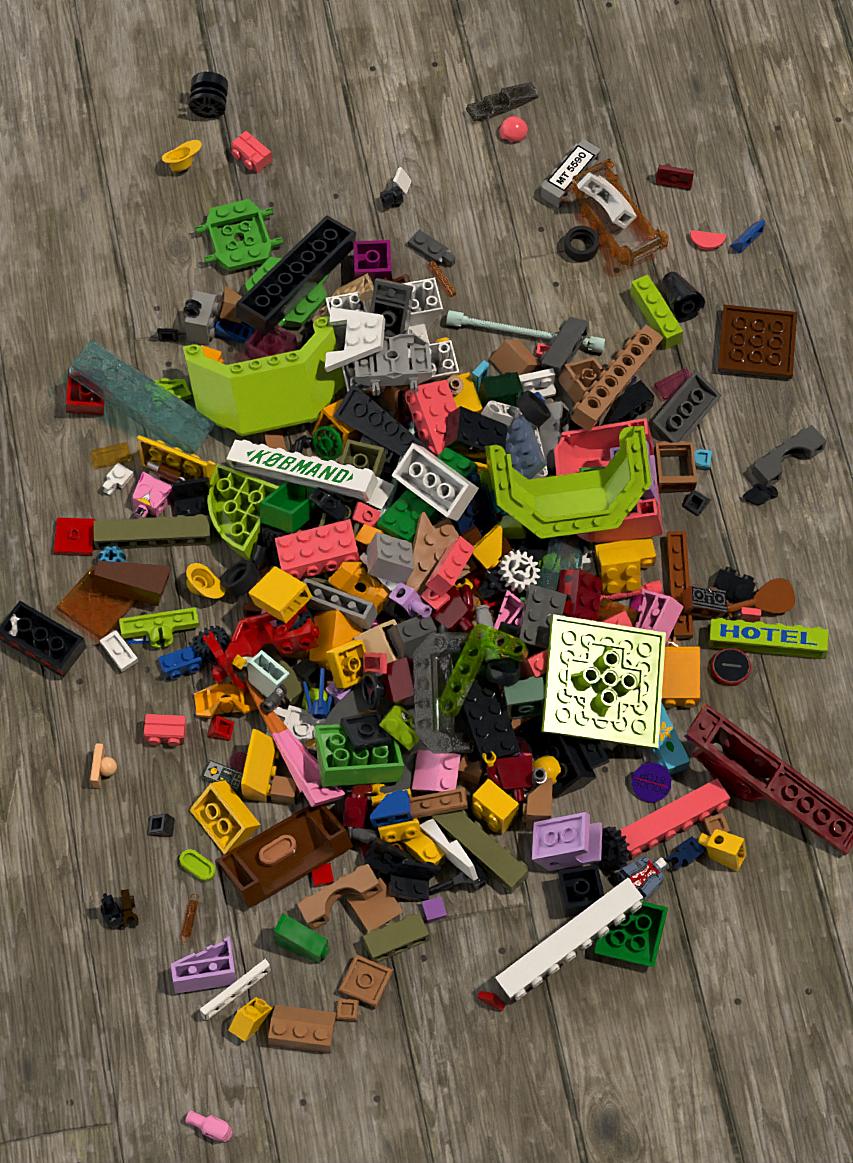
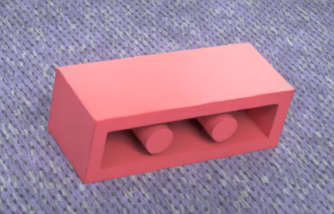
M459 536L447 547L426 585L440 597L454 586L475 547Z

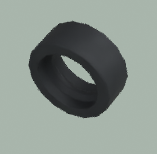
M583 225L571 228L566 233L564 249L568 257L579 262L589 261L595 257L599 248V237L595 230ZM577 237H584L591 240L592 247L587 250H577L572 247L571 241Z
M527 390L516 400V405L520 412L535 426L540 427L551 417L546 404L531 391Z
M248 560L238 561L231 565L223 574L221 585L231 596H242L254 587L259 578V572Z

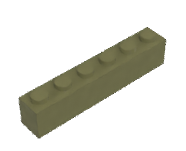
M198 514L195 516L178 515L176 517L159 516L157 518H120L118 520L100 519L99 521H94L95 549L104 550V547L107 546L110 548L117 546L120 549L211 545L209 515Z
M464 809L426 816L428 820L433 818L440 830L452 841L457 840L472 859L510 893H513L528 878L527 865L521 860L517 861L507 847L502 848L492 834H486L480 823L469 819V815Z

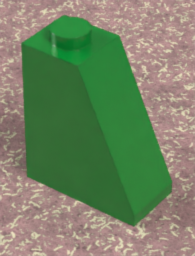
M282 913L274 929L275 945L319 964L322 958L326 959L330 951L328 939Z

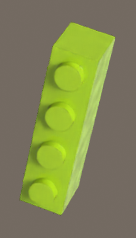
M649 275L632 281L630 293L652 329L664 337L661 344L665 350L682 343L683 330Z

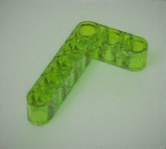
M485 624L474 626L439 700L438 706L440 711L449 718L455 717L459 713L488 649L521 661L526 659L529 653L525 643L519 638ZM482 631H486V636L482 639H479V633ZM505 639L503 645L496 646L497 640ZM517 646H522L523 649L520 653H514V649ZM473 649H478V654L471 657L470 652ZM470 667L469 673L461 674L463 668ZM456 685H462L459 692H453V688ZM453 703V708L446 711V704Z

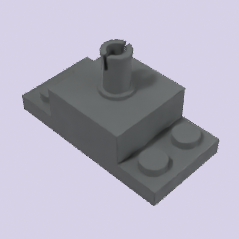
M376 278L370 313L384 316V336L393 337L405 334V330L409 328L413 300H411L413 286Z

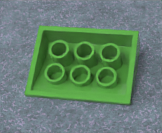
M341 724L314 726L322 787L401 781L404 764L398 741L393 736H391V745L354 752Z

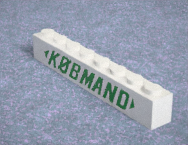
M235 440L227 457V461L233 469L312 488L320 487L325 491L366 501L371 500L378 483L374 472L367 468L362 470L350 464L341 465L333 460L324 461L316 456L307 457L299 452L290 453L281 448L273 449L264 444H252L247 440Z

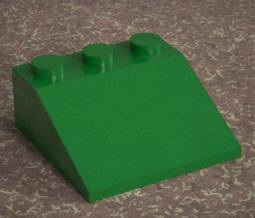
M643 901L642 907L633 914L631 912L627 913L622 923L618 926L613 924L609 927V932L600 939L599 937L597 938L594 953L654 968L668 907Z

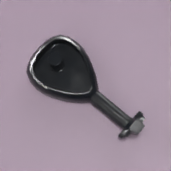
M519 643L518 647H521V649L514 657L494 660L486 666L485 678L490 682L506 686L517 683L522 676L520 660L530 650L535 651V647Z

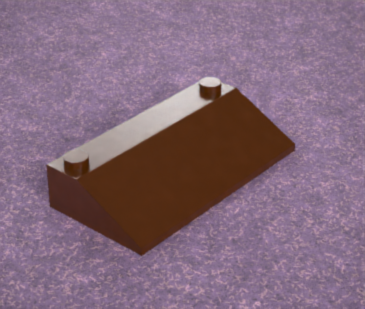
M324 804L314 807L308 805L216 860L240 898L250 908L351 849L353 846L347 830ZM290 835L296 840V851L281 862L271 867L264 866L260 862V850L280 836Z

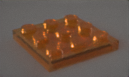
M91 567L57 605V608L96 637L102 639L119 623V619L129 612L137 600L91 587L92 579L89 578L92 570Z

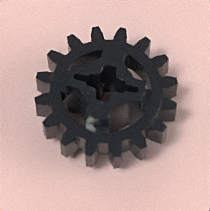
M609 826L602 829L601 861H603V867H608L609 871L620 870L627 866L626 862L630 861L627 854H631V851L627 850L629 843L625 841L626 836H621V830L616 831V827Z

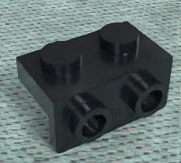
M727 566L725 569L721 568L713 587L726 591V596L736 601L750 600L754 588L757 586V582L754 581L755 578L747 574L740 576L736 574L737 570Z

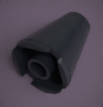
M669 272L663 277L662 283L668 307L674 317L682 322L696 317L700 308L703 310L705 306L703 295L677 272Z

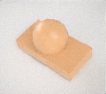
M97 743L94 749L90 777L93 788H100L102 775L106 777L112 776L117 770L116 761L111 757H104V746Z

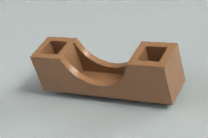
M369 864L357 867L354 872L347 876H341L335 883L322 887L319 892L312 896L304 897L297 905L311 930H314L330 921L331 908L339 898L346 895H357L367 900L383 891Z

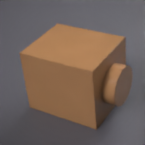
M274 775L270 793L271 801L295 805L296 798H300L301 792L294 779Z

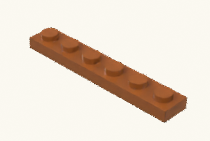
M667 531L670 596L683 606L682 592L690 586L686 531ZM683 609L673 628V636L676 639L693 638L692 615L684 614Z

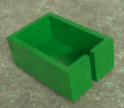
M286 481L260 502V522L293 534L320 510L317 509V504L309 500V497L307 498V486ZM308 487V495L316 488ZM321 494L317 499L321 500L324 495Z

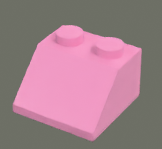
M417 750L411 790L438 793L456 789L461 755L443 751Z

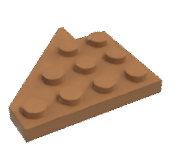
M425 512L419 515L412 546L414 570L405 585L414 589L419 596L429 588L426 583L447 547L459 537L449 518L432 526ZM471 556L458 579L477 569Z

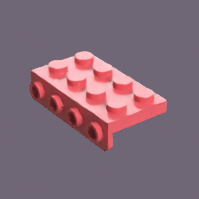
M447 380L418 385L419 391L415 393V388L414 393H411L410 389L405 392V400L416 425L418 436L421 442L436 455H439L445 449L448 414L457 409Z
M350 519L275 538L281 570L296 579L334 571L341 566L342 562H361Z

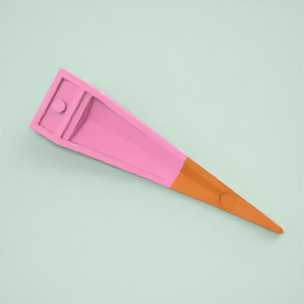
M245 676L244 681L299 791L304 793L311 807L341 799L345 795L341 786L322 787L318 760L301 744L273 710L266 712L263 709L264 697L248 681V676Z

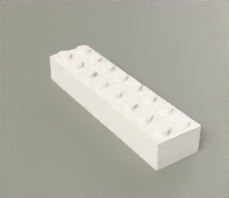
M629 878L625 879L496 976L497 982L511 1001L513 999L520 1000L527 994L525 990L531 986L535 988L540 985L545 975L549 974L551 976L560 969L559 965L562 962L569 963L576 957L578 950H586L593 944L592 940L597 936L599 939L609 932L610 926L613 924L618 926L622 923L627 913L631 912L633 914L642 907L643 896Z

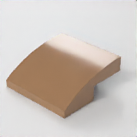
M381 877L377 879L383 889L380 893L367 900L357 895H350L346 898L366 932L380 927L403 913L396 899L388 896V887Z

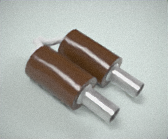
M149 461L147 467L157 471V473L150 471L149 475L170 485L180 480L186 481L183 478L184 471L164 462L159 465Z

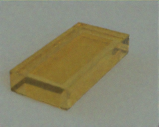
M127 442L90 450L95 470L116 465L117 463L132 461Z

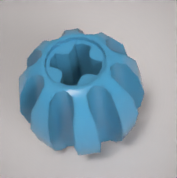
M107 546L104 547V551L99 552L98 561L126 562V555L117 546L112 548Z

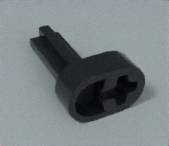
M104 893L102 895L103 899H101L102 906L100 910L102 917L109 928L119 929L124 924L123 913L118 904L114 902L112 895L107 896ZM112 916H115L116 919L113 920V921H111V920H112L111 917H112Z

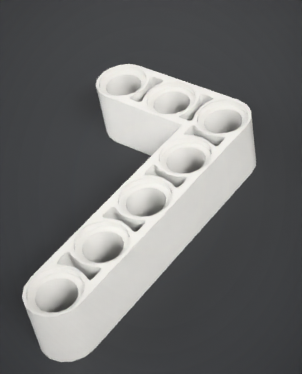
M489 401L481 412L482 415L504 423L508 427L522 415L517 407L496 401ZM531 423V426L533 428V431L543 453L538 427ZM547 466L532 479L546 477L548 474Z

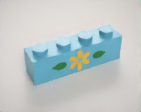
M661 702L659 744L657 749L650 750L653 755L656 754L658 758L657 763L664 766L671 776L689 769L690 760Z

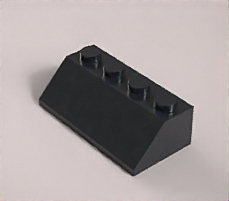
M542 714L526 727L523 733L532 748L536 760L549 755L559 762L561 773L556 777L557 782L552 785L554 797L559 798L584 788L596 778L593 770H590L575 737L542 732Z

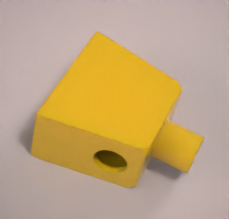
M718 829L714 830L712 836L702 833L698 843L707 847L710 859L738 872L746 857L744 838Z

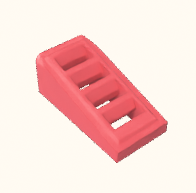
M376 652L364 653L363 672L372 671L373 673L386 674L387 654Z

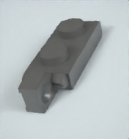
M420 229L408 241V245L436 264L443 262L449 267L455 264L456 257L451 254V251Z

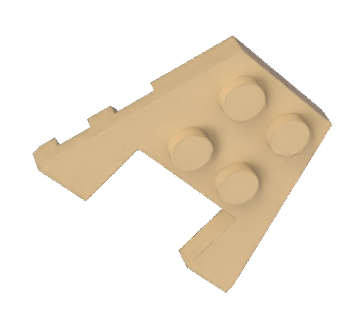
M367 273L338 288L331 297L360 292L358 297L363 302L372 297L374 285ZM327 305L319 310L320 315L312 318L313 322L318 318L329 316Z

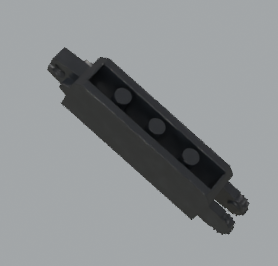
M535 534L530 538L526 536L519 543L520 547L518 549L514 547L512 552L515 553L519 550L521 555L527 552L528 558L533 556L532 562H539L549 552L546 544L552 537L541 539ZM499 563L495 566L496 569L494 571L490 568L482 576L484 580L479 584L480 588L475 593L483 602L490 597L499 599L512 587L510 585L505 587L506 581L500 580L503 575L498 574L500 570Z

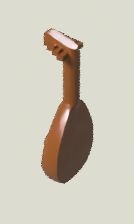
M772 579L765 583L750 600L729 605L728 600H726L727 612L725 616L732 618L731 613L740 611L742 607H756L771 613L787 612L795 604L793 587L787 579Z

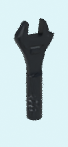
M462 871L454 878L429 887V891L433 895L460 883L477 884L482 875L477 876L478 879L473 881Z

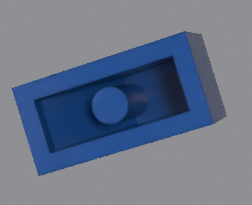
M396 790L384 797L370 815L374 828L413 821L411 799L407 790Z

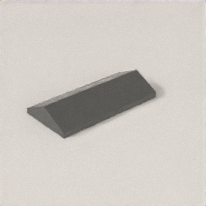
M694 370L651 423L659 436L669 443L685 441L722 395L697 370Z

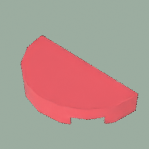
M690 230V239L698 246L697 248L704 251H714L715 248L724 244L726 234Z

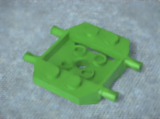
M250 199L210 208L207 223L195 226L196 234L207 231L214 247V254L204 256L205 263L216 261L220 267L228 271L265 263L272 254L273 246L284 244L282 237L269 239L263 221L264 217L274 215L273 208L261 210ZM252 218L251 221H243L239 224L231 226L226 225L223 228H217V226ZM241 236L244 240L236 241L235 238Z
M270 257L245 283L246 291L248 292L282 258ZM327 274L276 327H302L325 303L327 294L323 288V283L329 278V275Z

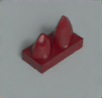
M669 163L659 165L656 184L691 189L694 170L672 167Z

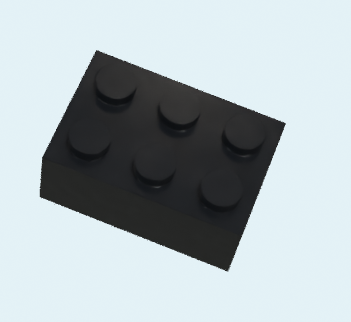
M460 406L448 414L444 448L447 447L456 453L487 464L485 446L499 445L505 450L508 425Z

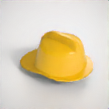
M199 140L187 141L174 150L165 153L162 156V161L168 163L175 174L184 171L192 165L193 155L200 150L202 143Z
M193 563L187 567L186 584L191 593L212 599L224 596L225 588L208 567L200 563Z

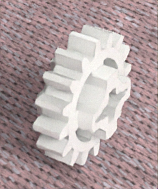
M517 550L515 553L510 551L501 559L502 561L498 565L500 567L498 574L503 575L500 580L506 581L505 587L510 585L512 586L511 591L518 588L519 593H521L524 589L527 592L528 585L537 584V581L540 579V576L537 575L540 569L536 568L538 562H532L533 556L528 558L527 552L521 555L520 551Z

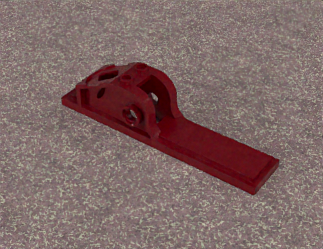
M707 703L703 705L684 737L696 745L692 755L710 772L714 780L718 778L725 789L742 800L755 802L763 799L774 803L842 855H847L853 846V813ZM712 744H720L725 755L719 752V749ZM748 771L758 777L769 778V780L765 784L750 775Z

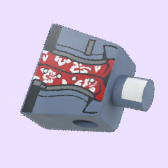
M644 856L620 869L617 879L623 882L629 878L643 896V901L647 902L663 884L665 877L661 872L668 865L661 857L652 863L648 857Z

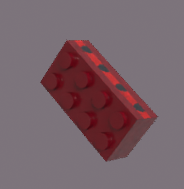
M582 569L561 570L558 592L567 594L562 616L598 622L602 579Z

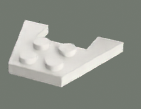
M331 307L329 320L331 326L347 324L344 350L326 352L325 369L327 372L383 350L385 318L383 315Z

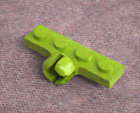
M196 607L119 619L122 639L146 635L150 637L151 645L161 649L160 641L164 640L165 648L172 644L174 631L199 627Z

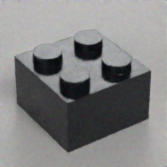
M597 864L557 871V884L565 917L579 915L604 896Z

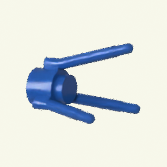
M321 668L319 699L314 700L313 704L307 683L303 681L308 713L312 714V718L315 719L327 718L333 696L329 694L327 704L323 700L324 668Z

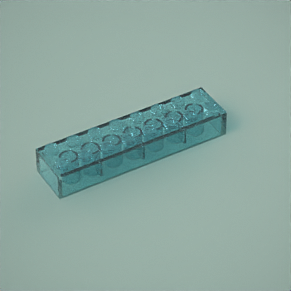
M90 339L69 366L68 376L171 446L178 447L187 454L196 455L214 430L215 422L93 339Z

